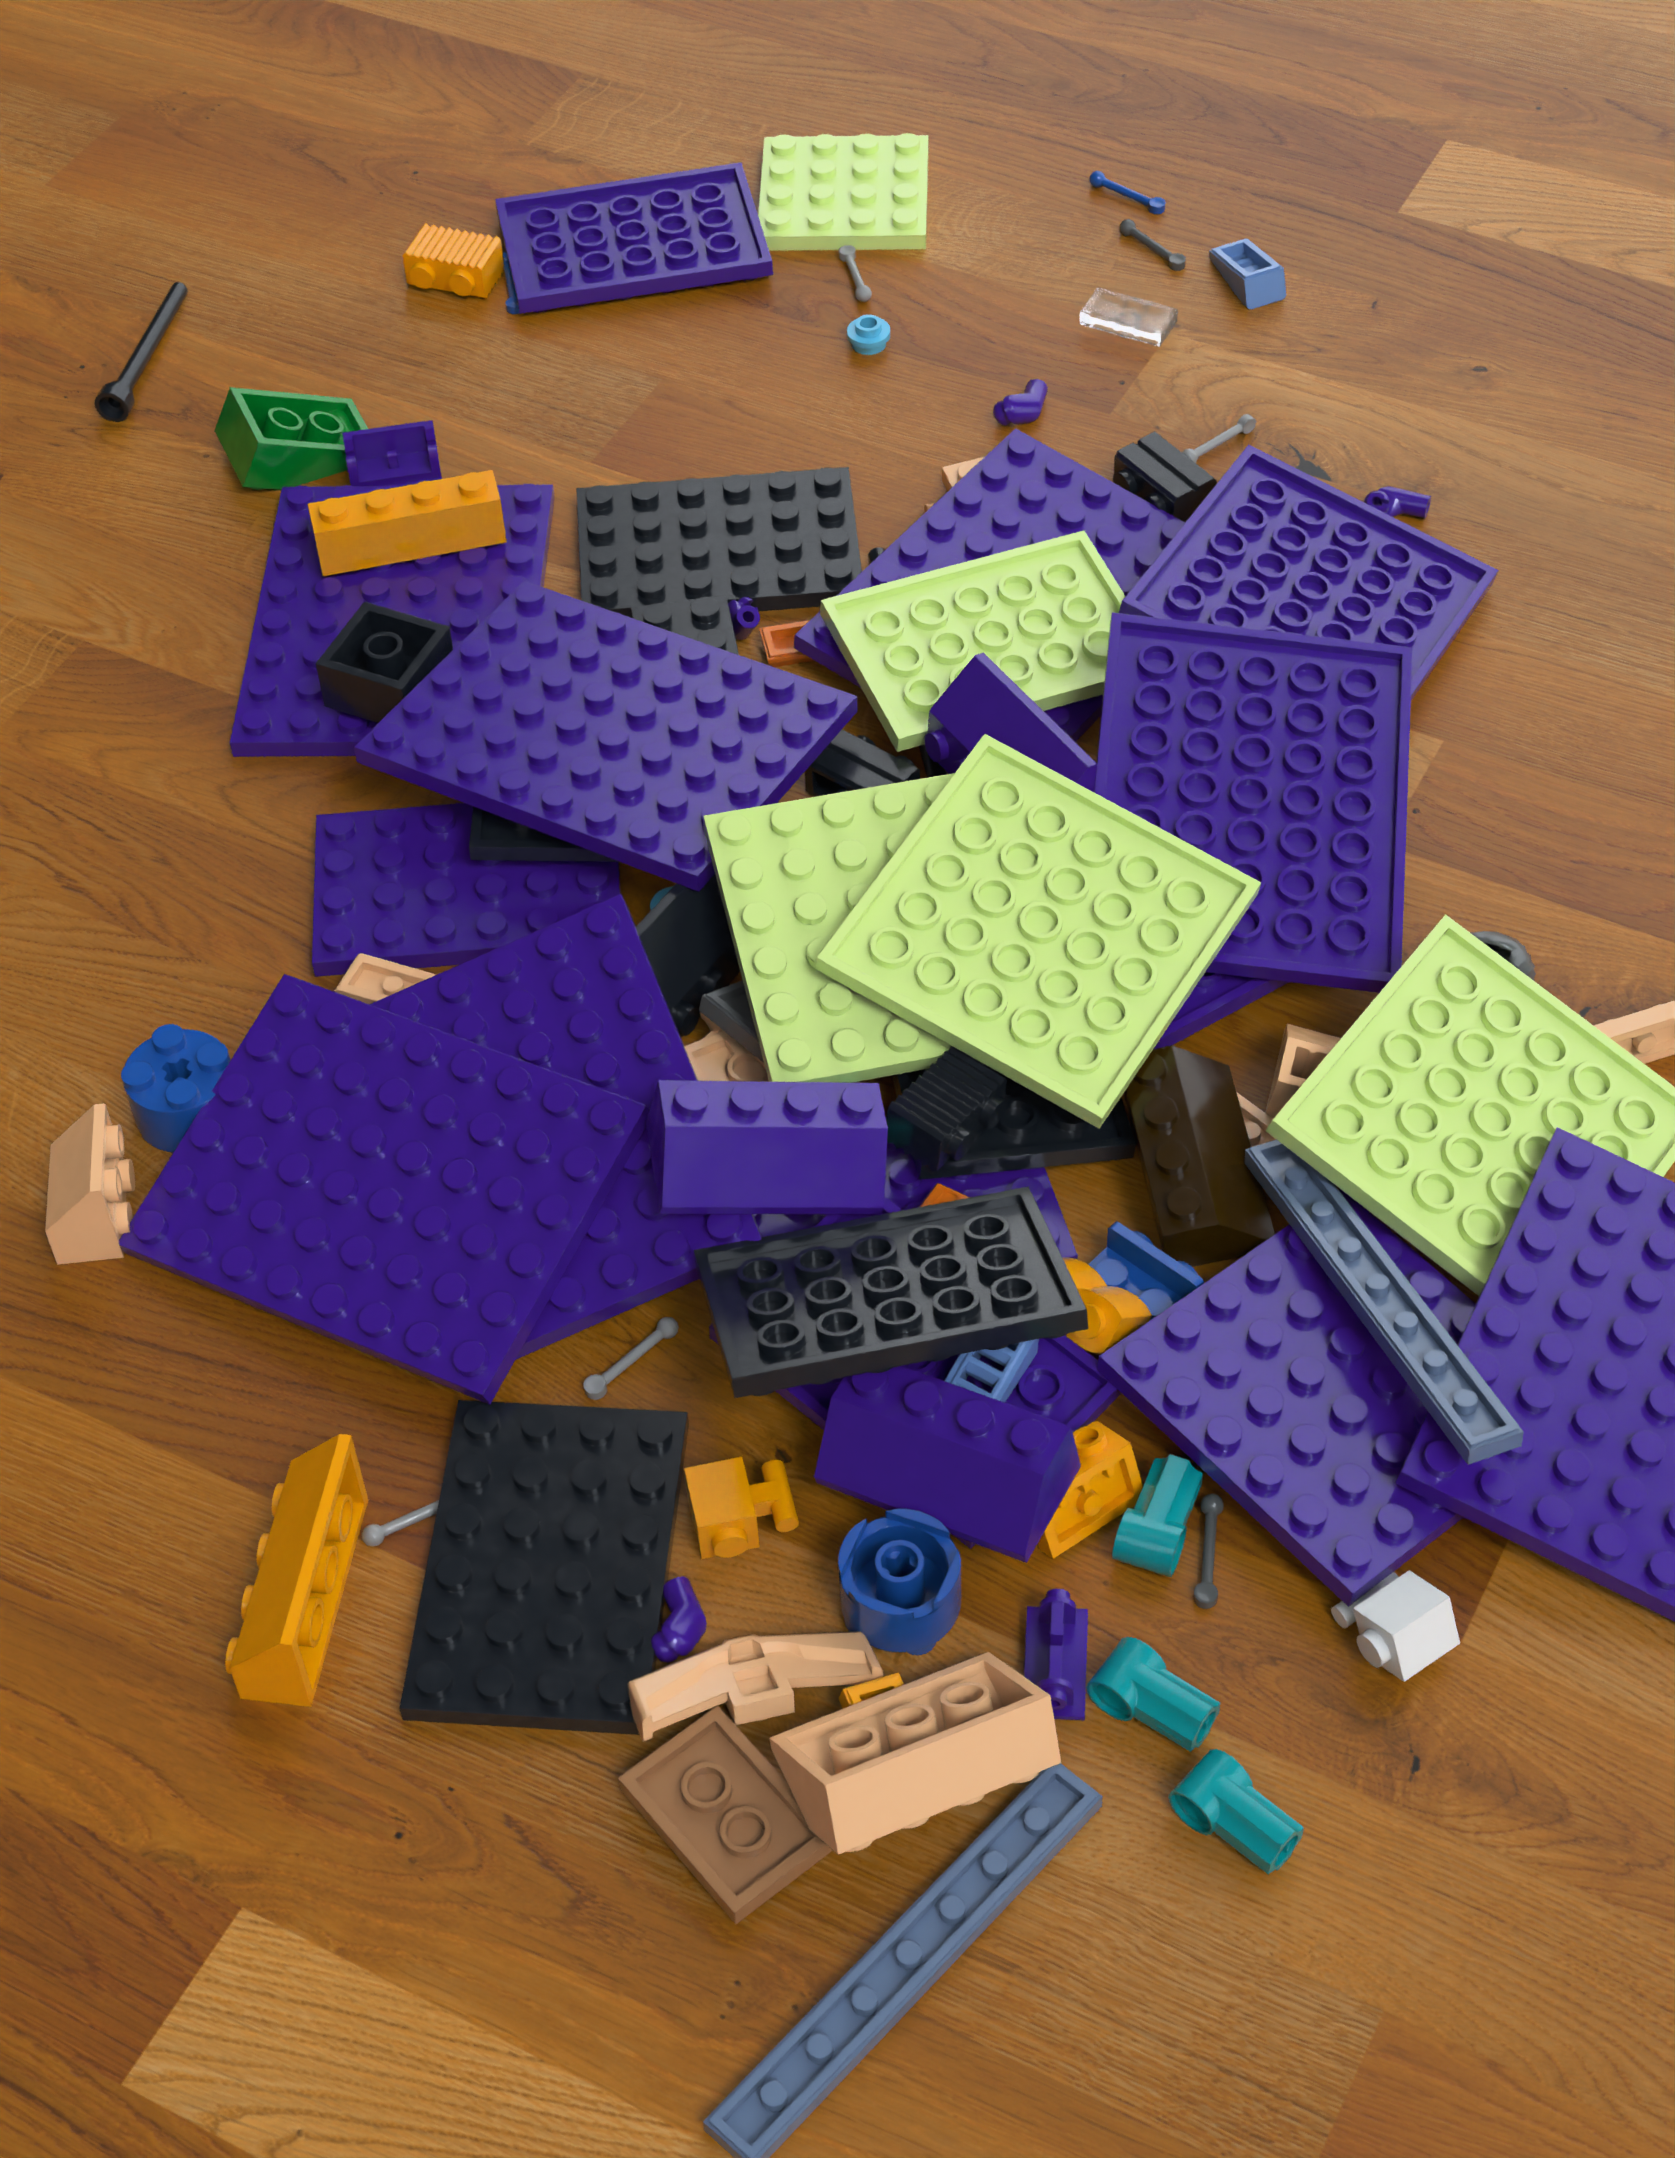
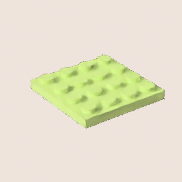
M905 133L899 136H875L872 134L833 136L821 134L808 137H793L790 135L764 137L758 217L769 251L839 250L840 247L845 245L853 246L855 250L926 249L928 135Z

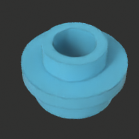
M875 315L860 316L847 327L848 341L856 352L863 355H873L883 351L891 335L889 324Z

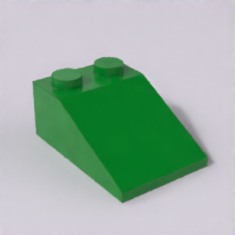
M230 387L214 431L243 487L255 490H282V487H295L347 471L342 433L368 429L351 398Z

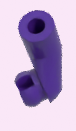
M1039 379L1030 380L1026 385L1024 394L1005 396L1003 401L997 402L993 409L996 421L1001 425H1008L1011 422L1014 424H1028L1038 419L1048 392L1045 382Z
M1386 486L1370 492L1365 497L1364 503L1392 517L1407 514L1425 519L1430 508L1431 496Z
M745 596L738 601L732 600L728 603L735 639L737 640L748 638L760 621L758 608L751 606L753 599Z
M683 1576L671 1579L664 1585L663 1595L671 1614L662 1624V1631L654 1634L651 1640V1645L657 1658L667 1663L674 1662L679 1655L686 1656L706 1632L707 1622L705 1614L689 1579Z

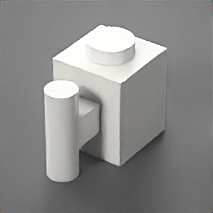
M1410 1570L1400 1577L1395 1572L1391 1573L1349 1607L1341 1601L1331 1608L1333 1618L1342 1628H1347L1354 1622L1357 1623L1359 1631L1357 1645L1364 1658L1374 1667L1379 1668L1382 1666L1403 1682L1460 1644L1450 1597Z

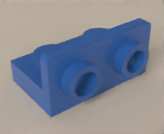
M1118 1221L1108 1228L1107 1247L1088 1264L1100 1274L1107 1286L1123 1288L1141 1299L1152 1314L1150 1320L1204 1284L1203 1279L1192 1266L1184 1261H1176L1155 1247L1146 1235L1138 1231H1131Z

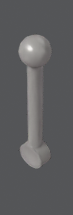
M850 245L842 246L839 248V259L847 263L857 288L855 297L860 302H866L871 298L872 291L867 285H864L855 263V248Z
M1245 414L1239 419L1237 425L1196 449H1185L1182 453L1197 463L1198 457L1239 433H1250L1256 426V419L1249 414Z
M672 1317L661 1318L657 1323L656 1330L602 1375L594 1374L587 1377L583 1383L586 1396L593 1400L604 1397L607 1393V1384L663 1338L670 1339L678 1333L679 1326L676 1320Z
M439 1500L381 1526L378 1524L367 1525L363 1529L361 1536L363 1542L368 1546H378L383 1542L385 1536L437 1514Z

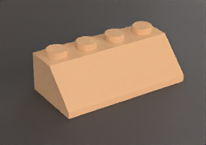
M990 1652L769 1738L771 1749L809 1829L838 1855L844 1852H855L865 1849L872 1844L873 1840L902 1828L909 1829L921 1826L933 1815L955 1806L974 1804L989 1792L1011 1783L1030 1781L1040 1771L1061 1763L1051 1696Z

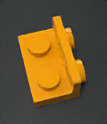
M1099 1421L1091 1422L1087 1426L1073 1432L1081 1467L1038 1542L1039 1549L1052 1559L1123 1514L1127 1508L1134 1507L1143 1488L1131 1442Z

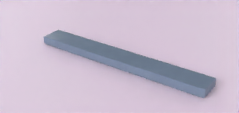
M1277 1139L1245 1149V1165L1467 1465L1521 1447L1523 1430L1337 1187Z
M1061 1763L1041 1771L703 2121L704 2131L734 2158H769L1102 1807L1103 1796Z

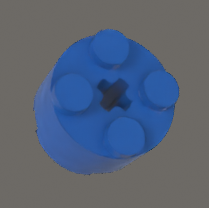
M166 1024L158 1027L153 1032L152 1038L139 1045L126 1061L121 1071V1079L135 1123L143 1139L153 1147L174 1153L200 1109L216 1095L212 1090L231 1060L227 1047L217 1038L202 1031L182 1029L175 1024Z
M911 1509L885 1511V1517L867 1523L866 1518L848 1532L842 1542L838 1555L840 1601L845 1627L849 1632L859 1631L863 1633L871 1646L881 1650L907 1652L917 1656L931 1651L936 1642L951 1630L961 1608V1558L959 1550L950 1538V1532L936 1518Z

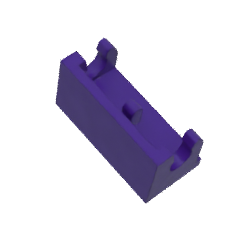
M433 420L342 433L351 486H407L422 481L442 479Z

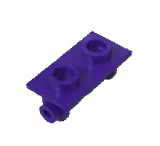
M1051 1589L1047 1591L1046 1598L1040 1601L1039 1607L1027 1606L1024 1677L1051 1696L1054 1719L1085 1721L1088 1609L1076 1608L1075 1602L1070 1599V1593L1064 1589Z

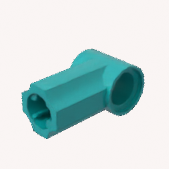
M1169 1455L1162 1459H1154L1134 1509L1127 1508L1122 1517L1113 1546L1112 1559L1172 1577L1183 1550L1187 1532L1186 1523L1202 1485L1203 1473L1196 1470L1189 1460L1174 1455Z
M1125 1637L1120 1640L1086 1686L1091 1700L1109 1716L1121 1721H1129L1135 1717L1190 1752L1196 1747L1199 1748L1220 1711V1702L1169 1672L1163 1659L1153 1648L1132 1637Z
M1211 1749L1168 1795L1169 1803L1173 1810L1190 1828L1203 1835H1211L1215 1832L1268 1875L1274 1870L1278 1871L1283 1866L1303 1836L1304 1827L1255 1790L1249 1774L1242 1765L1232 1756L1218 1749Z

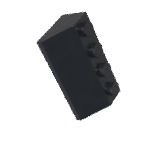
M715 874L699 892L676 883L636 926L681 1037L689 1035L695 1029L700 1018L699 1007L702 995L729 986L730 982L740 972L723 902L718 895V883Z

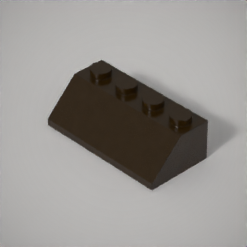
M1172 1045L1153 1049L1125 1090L1124 1097L1162 1251L1176 1261H1184L1192 1267L1243 1257L1275 1235L1263 1188L1245 1165V1149L1251 1148L1230 1067L1229 1065Z

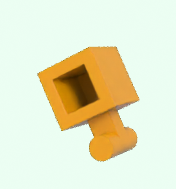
M742 1456L684 1468L688 1503L701 1559L715 1556L729 1558L740 1555L746 1550L759 1548L757 1517L772 1514L776 1530L779 1532H789L798 1527L799 1521L783 1461L770 1460L764 1463L761 1467L764 1482L749 1485Z

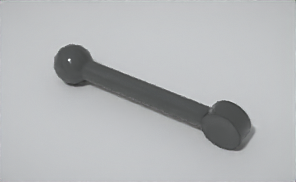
M1125 219L1120 223L1119 228L1123 235L1133 236L1169 261L1168 266L1170 269L1180 271L1185 268L1186 257L1183 254H1173L1138 230L1133 220Z
M1207 1494L1200 1503L1201 1510L1205 1514L1201 1583L1194 1589V1602L1203 1609L1214 1607L1218 1600V1589L1213 1584L1217 1516L1223 1511L1224 1503L1222 1498L1216 1494Z

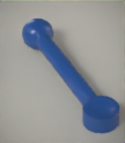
M1094 171L1089 177L1090 184L1093 187L1099 188L1103 186L1148 206V210L1152 214H1162L1165 211L1166 202L1160 197L1149 198L1105 178L1104 173L1101 171Z
M503 252L504 272L509 296L506 300V310L509 314H519L507 253Z

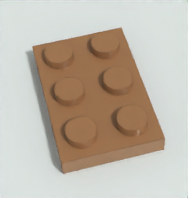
M718 1705L618 1777L621 1792L735 1924L833 1851L809 1829L788 1783Z

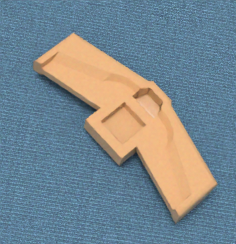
M859 1631L770 1636L751 1634L724 1640L721 1645L631 1680L627 1686L632 1715L641 1740L644 1742L653 1738L654 1731L722 1703H726L735 1725L794 1713V1692L792 1688L858 1685L883 1677V1670L867 1637Z

